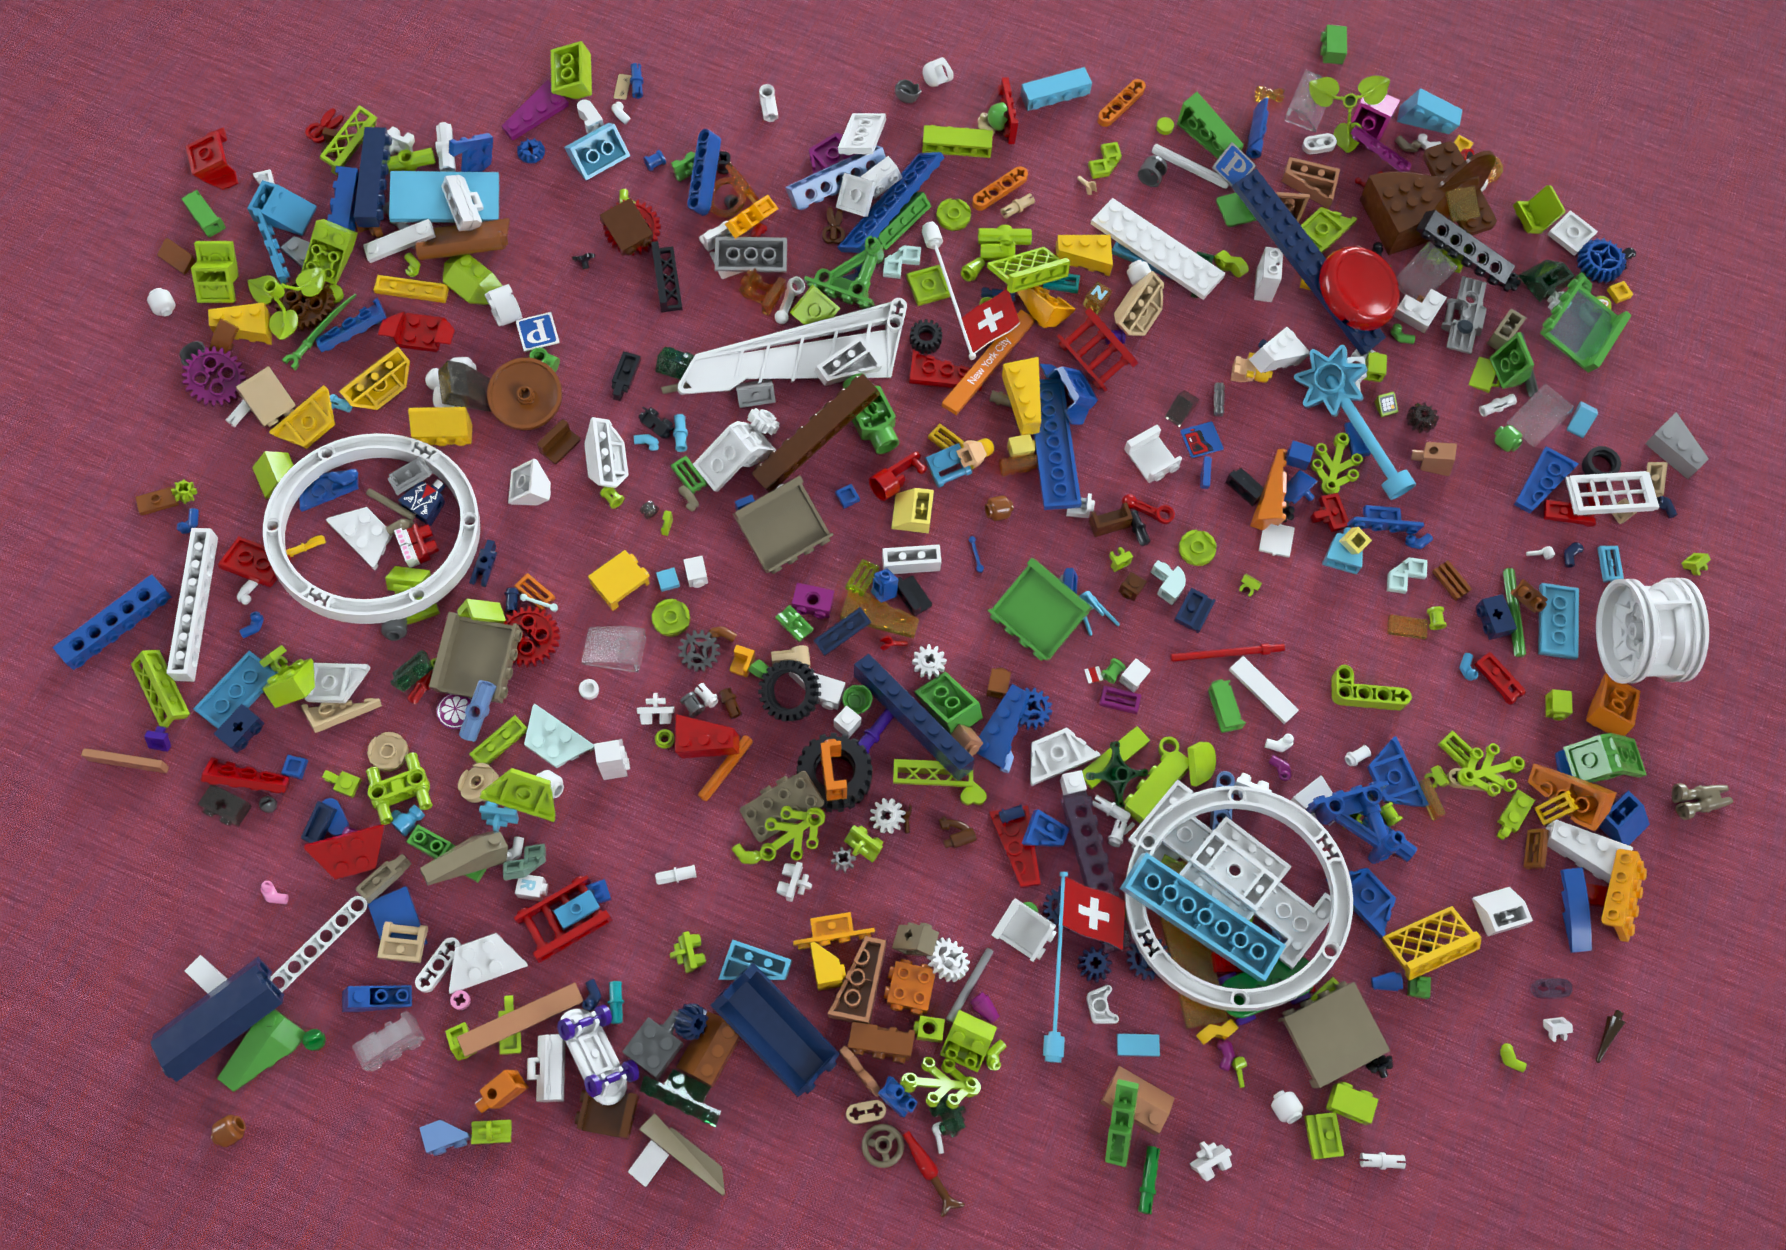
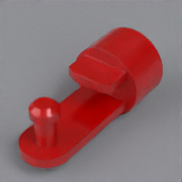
M916 451L892 467L884 468L869 478V485L875 496L881 501H886L897 494L900 488L903 487L906 478L901 473L912 466L917 469L919 474H924L927 471V467L919 461L921 454Z

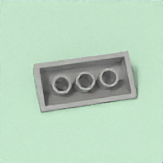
M715 237V271L787 272V238L738 237L735 239L734 237Z

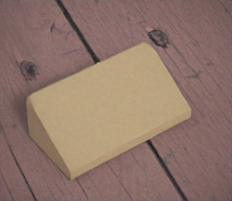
M1648 462L1647 472L1650 473L1656 497L1664 495L1667 462Z

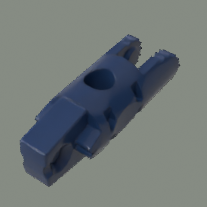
M487 540L484 549L480 550L469 581L470 584L474 585L480 574L483 575L481 586H487L497 556L495 541Z

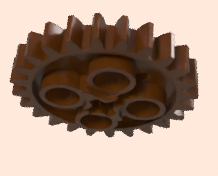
M294 278L292 279V284L286 282V285L299 287ZM324 283L321 292L312 297L303 295L301 290L295 291L285 288L284 296L279 298L286 311L291 309L297 313V328L299 327L301 331L305 327L310 331L312 325L317 328V323H322L323 319L328 317V313L331 314L333 312L332 308L336 306L333 302L335 301L334 293L328 283ZM276 302L277 305L274 306L275 309L277 310V312H282L281 307Z

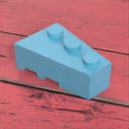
M1420 88L1400 105L1397 122L1450 134L1460 126L1462 109Z

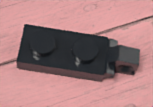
M628 352L622 353L612 379L611 387L614 389L612 393L614 400L621 401L624 392L628 393L641 362V356Z

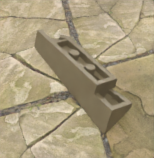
M653 1114L639 1129L642 1133L719 1194L725 1195L722 1166L672 1127L669 1129L656 1114Z

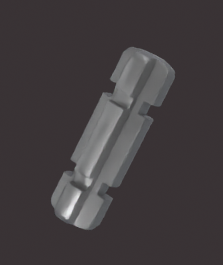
M1217 382L1214 386V416L1221 417L1224 414V383Z

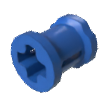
M657 150L655 154L649 157H643L644 163L650 172L653 171V168L666 164L665 157L660 150Z

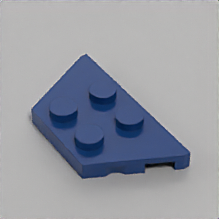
M1393 737L1367 766L1373 781L1389 782V786L1382 791V800L1384 803L1392 802L1399 805L1427 807L1429 803L1397 737Z
M1369 868L1359 869L1355 872L1349 871L1353 892V910L1381 939L1386 933L1385 928L1390 920L1391 909L1394 907L1396 897Z

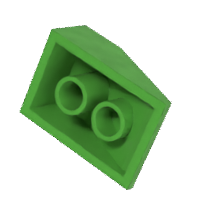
M1521 332L1516 333L1489 357L1502 389L1519 386L1531 376L1534 363Z
M946 671L914 691L930 715L950 735L959 724L970 727L983 718L980 703Z

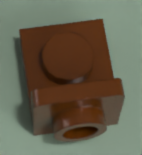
M1130 572L1125 581L1120 585L1118 592L1124 598L1135 601L1147 581Z

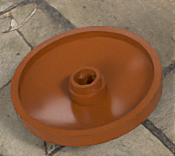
M517 358L503 364L493 374L487 389V399L491 411L501 423L516 430H533L547 424L557 414L562 402V386L554 370L546 363L533 358Z

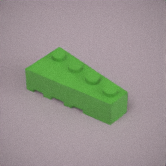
M1198 92L1183 102L1177 125L1218 159L1231 142L1242 151L1244 144Z

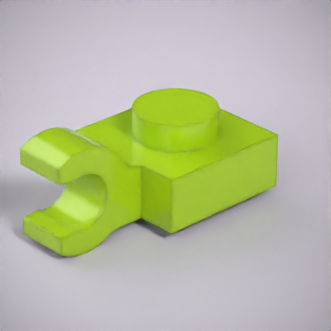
M325 770L322 776L325 781L335 784L334 791L351 798L354 797L362 781L361 778L344 771L338 776Z

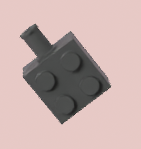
M675 1010L672 1011L663 1025L657 1024L648 1017L622 1051L626 1057L633 1060L657 1080L684 1046L672 1033L675 1030L673 1026L676 1022L675 1017L679 1014Z

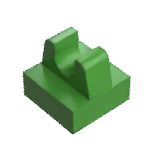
M1419 976L1410 981L1408 980L1407 996L1423 999L1430 998L1431 977Z

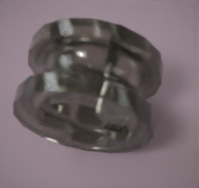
M648 501L640 508V513L644 514L646 519H650L658 512L659 508L654 506L655 503L653 501Z

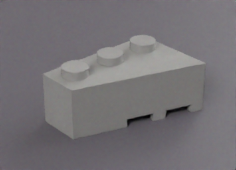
M1677 412L1645 443L1687 479L1709 459Z

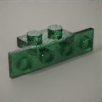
M675 1069L672 1070L665 1084L644 1076L640 1091L647 1096L654 1097L668 1106H673L687 1115L694 1116L705 1124H710L714 1127L718 1124L721 1111L704 1104L710 1092V1086Z

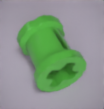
M1112 658L1111 664L1106 670L1101 672V676L1111 684H1114L1117 676L1126 670L1125 665L1116 658Z

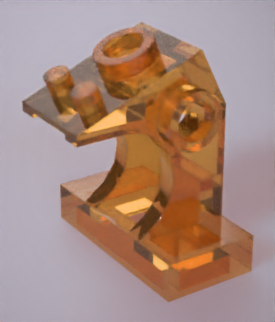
M756 268L752 271L749 269L747 271L749 275L745 274L739 282L742 284L739 291L743 297L761 303L762 313L769 316L786 290L785 279L779 277L774 284H768L762 281L763 278L756 273ZM759 288L765 291L766 293L765 295H761L757 293L756 290Z

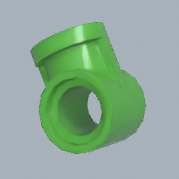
M540 347L530 352V358L543 359L541 360L542 362L549 365L554 372L557 371L560 363L558 357L548 354L545 349Z

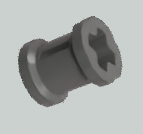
M695 692L686 694L680 700L681 704L685 705L690 712L689 716L691 718L698 716L705 710V706L701 705L697 700Z

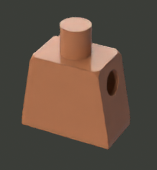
M1427 442L1424 451L1412 450L1411 460L1421 461L1420 469L1422 471L1450 476L1455 461L1457 444Z

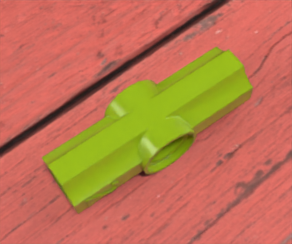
M432 148L414 152L405 149L400 151L398 155L391 156L390 160H387L389 173L390 171H415L417 167L435 164L436 161Z
M1009 225L978 229V244H1000V242L1006 240L1014 241L1015 245H1031L1032 242L1031 229H1012Z

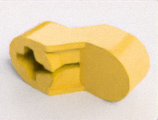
M1229 1019L1222 1026L1209 1024L1196 1037L1204 1045L1213 1037L1226 1039L1239 1027L1232 1019Z

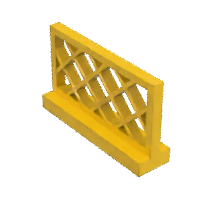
M1450 906L1383 936L1382 941L1403 967L1405 976L1410 981L1479 950L1482 937L1477 931L1473 932L1453 906ZM1451 914L1455 919V923L1443 921V917ZM1426 924H1437V931L1426 929ZM1441 926L1453 928L1452 935L1440 932ZM1455 930L1465 931L1467 936H1455ZM1411 931L1420 932L1421 934L1420 938L1418 939L1414 937H1409L1408 933ZM1423 934L1435 936L1434 942L1422 940ZM1438 937L1449 939L1450 943L1446 945L1438 944ZM1391 940H1403L1402 947L1393 945ZM1406 941L1418 944L1417 950L1405 948ZM1420 945L1432 947V951L1429 953L1419 951ZM1407 953L1415 955L1413 960L1406 962L1402 955Z

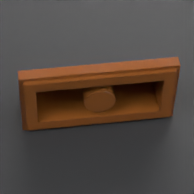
M169 238L164 240L157 254L158 257L184 275L196 263V260L190 253Z

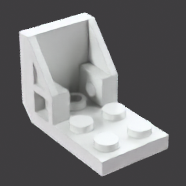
M737 421L729 425L693 465L710 487L718 492L742 466L751 467L768 459L769 454L776 451V449L751 424Z

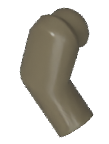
M1401 135L1395 139V143L1405 152L1415 153L1421 147V143L1418 140L1408 143Z
M400 519L387 526L386 530L391 536L395 534L394 530L411 528L414 522L410 519Z

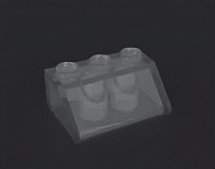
M1305 70L1284 121L1316 132L1326 107H1321L1314 102L1310 95L1309 82L1323 78L1321 75Z

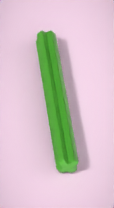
M1506 568L1503 571L1507 605L1517 627L1511 634L1515 657H1523L1526 655L1519 600L1510 593L1517 587L1515 571L1513 568Z

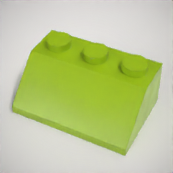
M582 41L551 50V92L553 94L573 99L592 95L591 53Z

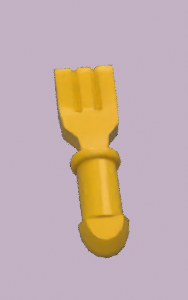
M323 535L315 536L309 539L306 544L301 543V545L287 549L286 553L293 557L301 552H306L315 546L325 544V537Z

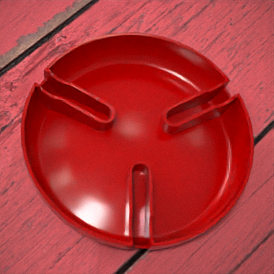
M1348 246L1333 252L1324 261L1319 279L1321 292L1327 306L1339 320L1347 319L1348 326L1365 331L1378 329L1391 320L1399 305L1400 290L1396 275L1386 260L1370 249Z

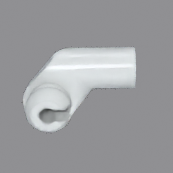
M1285 734L1278 741L1267 738L1265 748L1284 752L1293 745L1294 737L1291 734Z

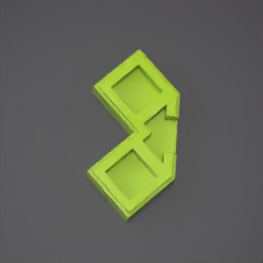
M1118 142L1101 144L1100 149L1103 159L1089 161L1088 166L1092 179L1110 176L1122 157Z

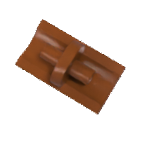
M1524 579L1510 592L1534 613L1537 611L1541 612L1547 606L1545 602L1548 599Z

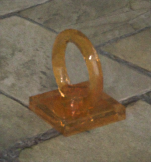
M731 162L725 167L732 177L721 178L714 184L710 210L719 217H731L737 214L743 208L746 197L753 203L760 200ZM731 184L740 195L739 200L733 208L720 210L714 203V195L721 186Z

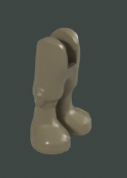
M1678 783L1672 787V801L1674 803L1683 802L1676 806V812L1683 820L1692 819L1696 812L1709 813L1712 810L1733 803L1732 797L1722 798L1720 793L1729 790L1728 785H1699L1689 790L1685 784ZM1691 799H1698V800H1699L1698 802H1695V803L1684 802V801L1691 800Z

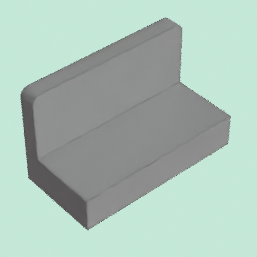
M762 380L760 384H758L759 381H753L737 385L736 391L739 408L775 403L772 380Z

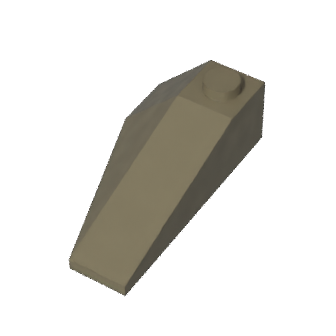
M490 831L475 835L420 868V871L428 886L507 862L508 845L501 832Z

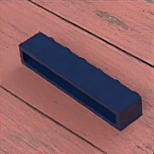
M365 127L354 211V219L358 227H380V221L383 220L382 205H385L384 190L387 189L385 178L389 173L387 160H390L389 146L392 145V137L388 134L386 127Z

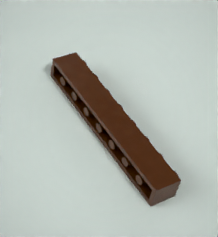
M863 373L860 376H856L846 389L840 390L837 397L827 402L819 413L814 414L805 426L799 427L794 436L786 439L777 451L770 453L764 463L758 464L754 472H752L753 476L769 493L775 490L880 395L878 389Z

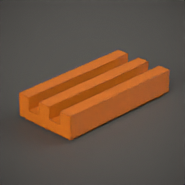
M528 573L514 585L518 592L526 594L527 597L533 598L521 585L542 602L550 604L551 601L556 599L550 591ZM528 579L533 585H535L546 596H548V598L545 599L541 594H539L525 581ZM531 602L541 611L545 610L544 606Z

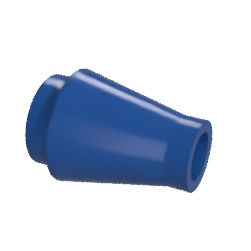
M1393 971L1377 977H1371L1373 990L1398 992V989H1403L1401 973Z

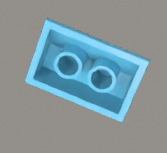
M607 123L564 147L572 164L585 180L592 178L630 156L615 124Z

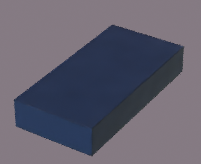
M317 801L301 839L309 843L324 840L337 809Z

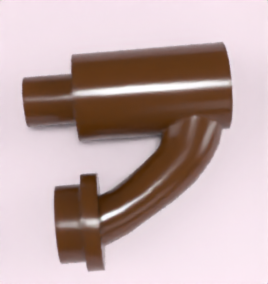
M945 816L939 819L942 830L948 831L950 830L949 827L961 830L958 833L949 835L950 839L943 841L945 849L951 846L955 849L977 841L973 828H970L967 824L946 819Z

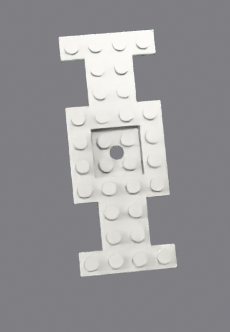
M1177 779L1130 836L1128 842L1136 847L1141 835L1161 812L1178 800L1193 794V791ZM1193 817L1175 828L1161 842L1188 863L1179 873L1181 876L1247 920H1250L1255 915L1287 940L1285 943L1286 947L1279 960L1291 969L1295 967L1330 921V895L1325 892L1314 907L1306 903L1280 883L1292 866L1228 817H1225L1214 830H1211L1196 817ZM1151 840L1143 841V845L1148 848L1153 843ZM1237 866L1240 869V874L1237 876L1230 874L1229 868Z

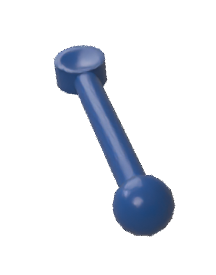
M971 536L969 537V542L972 544L977 563L976 571L982 573L984 567L979 560L975 545L976 538Z

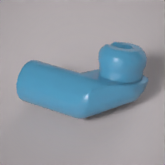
M1464 653L1459 669L1465 679L1472 681L1477 679L1478 672L1470 666L1473 655Z

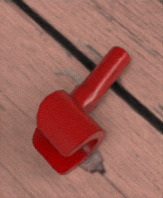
M885 636L880 640V642L885 643L880 647L882 650H887L891 646L908 645L907 641H896L890 636Z

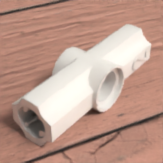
M441 122L436 126L437 142L435 144L437 156L439 157L440 172H456L455 157L449 154V140L453 139V130L451 124Z

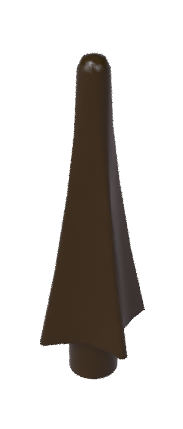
M1615 1010L1614 1015L1607 1016L1603 1039L1596 1057L1597 1063L1601 1062L1608 1047L1626 1023L1621 1020L1624 1013L1619 1010Z

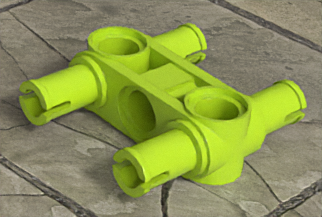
M409 753L404 757L409 771L391 778L381 780L378 767H371L366 770L370 783L368 796L371 799L373 808L378 811L381 824L386 825L393 821L389 806L417 796L420 810H427L433 806L428 793L430 782L425 770L420 767L417 753Z

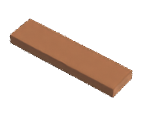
M86 748L83 749L81 754L82 757L90 762L167 773L169 766L162 760Z

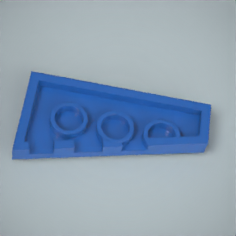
M377 298L372 301L374 305L368 309L366 307L360 309V313L356 317L345 319L341 327L335 326L318 337L316 343L321 352L332 350L335 345L347 342L352 336L364 333L369 327L382 323L387 317L379 299Z

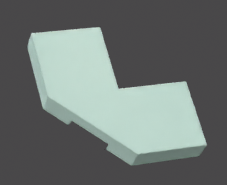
M904 245L897 252L886 257L884 260L883 277L900 279L902 264L920 265L921 247Z
M1409 557L1396 568L1389 571L1387 574V591L1406 594L1408 577L1425 580L1427 577V560Z

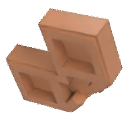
M846 1046L839 1050L840 1054L849 1067L856 1072L866 1088L875 1097H878V1092L881 1089L876 1081L862 1067L856 1056Z

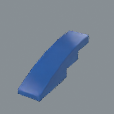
M1583 867L1560 870L1564 891L1561 894L1565 912L1562 915L1570 952L1591 951L1590 909Z

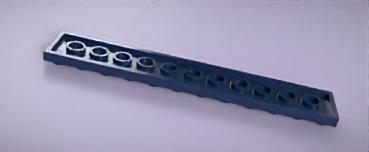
M1257 168L1231 186L1361 356H1364L1386 338L1380 328L1369 331L1358 330L1348 326L1347 319L1341 321L1332 313L1323 298L1319 280L1321 267L1326 260L1325 256Z

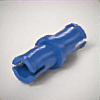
M633 63L630 65L632 97L639 99L643 97L642 84L644 79L641 75V64H638L637 68V63Z

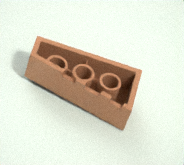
M865 937L828 1012L829 1018L851 1023L870 1024L886 950V940Z

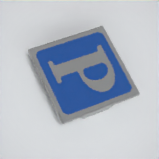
M1231 142L1215 162L1212 169L1230 186H1233L1237 181L1249 174L1256 165Z

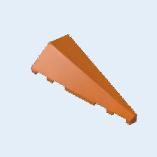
M1286 449L1277 450L1250 524L1251 527L1265 530L1270 524L1279 526L1286 520V515L1283 514V508L1286 507L1284 497L1286 494L1287 473L1283 471V467L1287 465V461L1284 460L1287 453Z

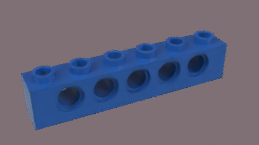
M151 574L52 648L71 669L75 670L83 666L92 656L99 654L108 644L115 642L120 635L134 628L143 618L149 617L159 606L165 605L172 596Z

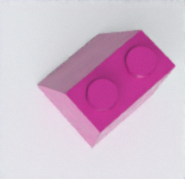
M1386 94L1381 103L1369 105L1365 103L1363 97L1351 123H1359L1363 130L1380 141L1400 100Z

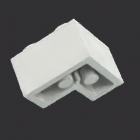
M1433 289L1429 291L1422 303L1405 295L1394 317L1425 333L1447 297Z

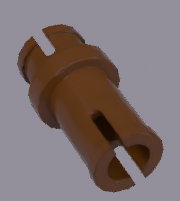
M731 688L721 690L719 692L722 697L721 702L725 704L730 718L735 719L741 716L742 712L735 700L737 697L732 693Z

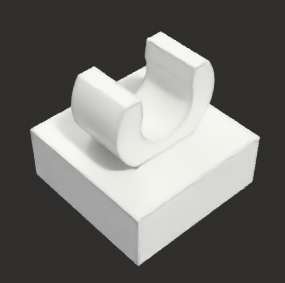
M1564 1017L1543 1019V1027L1549 1031V1038L1553 1042H1556L1558 1034L1565 1041L1568 1037L1567 1033H1573V1025Z

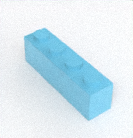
M1085 67L1024 83L1021 86L1020 96L1027 111L1039 109L1043 106L1054 105L1061 101H1069L1072 98L1090 94L1092 81Z

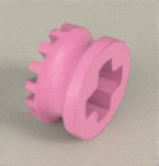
M463 990L455 991L450 998L451 1005L459 1011L467 1009L471 1004L470 996ZM463 995L466 1001L458 1006L455 999Z

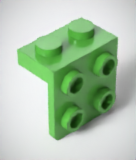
M1237 193L1217 198L1216 203L1228 227L1257 220Z

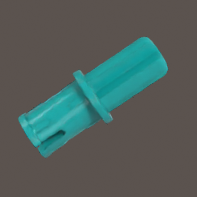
M612 981L609 982L610 1000L608 1001L612 1015L611 1024H620L623 1022L622 1004H624V1000H622V982Z

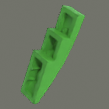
M1121 1079L1117 1081L1105 1158L1107 1163L1123 1167L1127 1165L1138 1097V1083Z

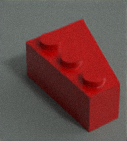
M676 714L675 752L682 759L739 754V734L734 728Z

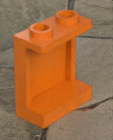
M828 739L821 743V761L827 801L847 799L846 780L834 781L831 757L841 756V741H836V739Z

